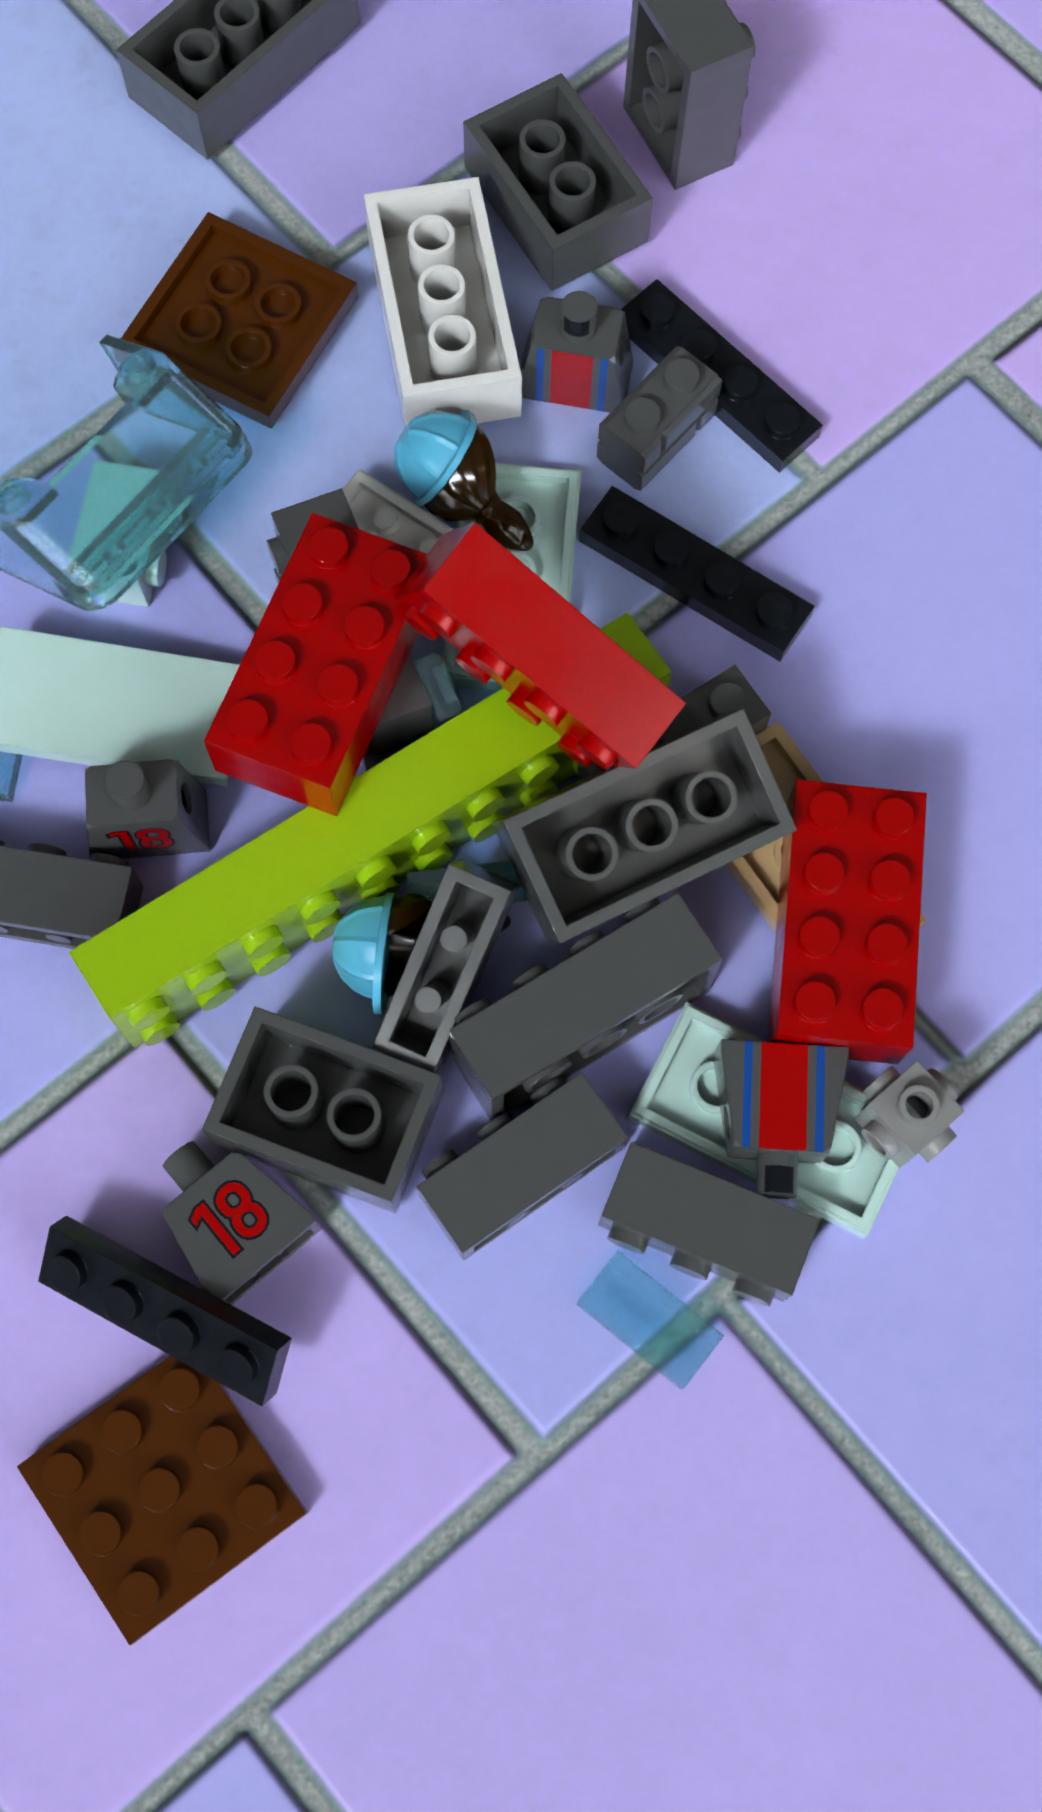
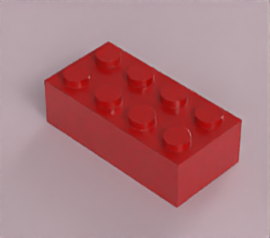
M312 512L204 739V744L215 771L331 815H338L419 634L403 618V614L408 608L394 596L426 557V553Z
M476 522L444 533L394 596L408 608L403 614V618L414 629L432 641H435L439 635L460 651L455 661L466 672L484 684H487L491 678L511 694L506 703L512 710L535 726H538L543 720L561 735V738L556 743L557 746L566 755L584 767H589L593 762L606 770L611 766L637 769L686 704Z
M796 779L786 803L797 830L783 836L768 1042L849 1047L848 1059L898 1064L913 1049L927 793Z

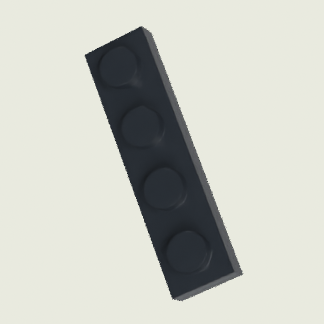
M658 279L620 309L625 312L630 340L657 364L678 346L683 347L718 374L722 379L720 395L717 397L718 405L715 416L779 473L820 437L823 424Z
M611 486L579 532V541L779 662H781L812 616L815 606L614 486Z
M69 1216L63 1217L50 1226L38 1282L260 1406L265 1405L277 1394L292 1340L290 1336Z

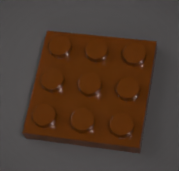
M207 212L120 338L118 345L122 356L272 429L358 298L357 282Z
M172 1356L166 1358L17 1466L129 1645L138 1642L308 1514L225 1387Z

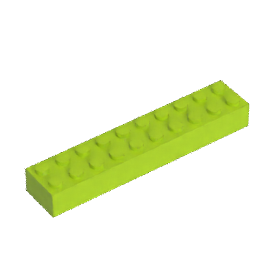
M628 612L600 629L664 685L669 686L670 668ZM502 688L355 777L337 816L310 806L304 808L69 951V954L109 1019L134 1048L144 1042L147 1046L160 1043L179 1029V1020L200 1007L203 1011H208L222 1005L235 994L236 989L234 986L255 973L258 976H266L278 970L291 958L290 951L306 941L312 939L313 942H320L334 935V930L341 918L359 902L373 897L385 896L387 892L396 894L400 889L398 884L417 872L424 876L437 871L452 858L453 853L451 851L467 841L473 839L475 843H478L496 834L497 832L492 821L558 790L557 785L574 776L578 771V763L566 755L556 744L561 735L543 720L538 726H535L519 716L506 703L511 694Z

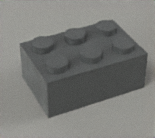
M726 0L632 1L623 108L675 190L734 164L737 141L741 135L744 101L748 96L747 84L750 67L755 56V42L748 26L743 22H738L727 5Z
M562 73L463 121L464 166L472 178L479 177L482 193L551 291L648 242L653 202L652 196Z
M254 1006L202 1131L214 1145L233 1152L237 1150L242 1155L397 1213L443 1096V1080L439 1074Z

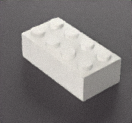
M479 177L364 194L368 240L404 425L407 426L414 417L420 414L438 410L459 414L462 410H469L476 416L477 423L520 417L522 375Z

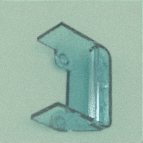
M106 335L99 344L118 371L114 378L113 386L121 400L126 404L48 483L34 478H11L0 484V571L86 611L100 610L117 601L246 466L253 451L252 445L240 425L168 356L162 352L110 335Z

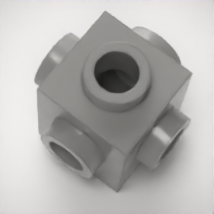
M916 1061L902 1075L891 1066L862 1092L871 1102L854 1120L863 1128L861 1132L868 1144L880 1156L887 1160L891 1159L901 1168L918 1153L928 1163L957 1137L949 1125L965 1111L955 1101L958 1098V1094L952 1084L937 1070L932 1068L926 1070ZM906 1101L922 1119L915 1118L909 1114L906 1108Z

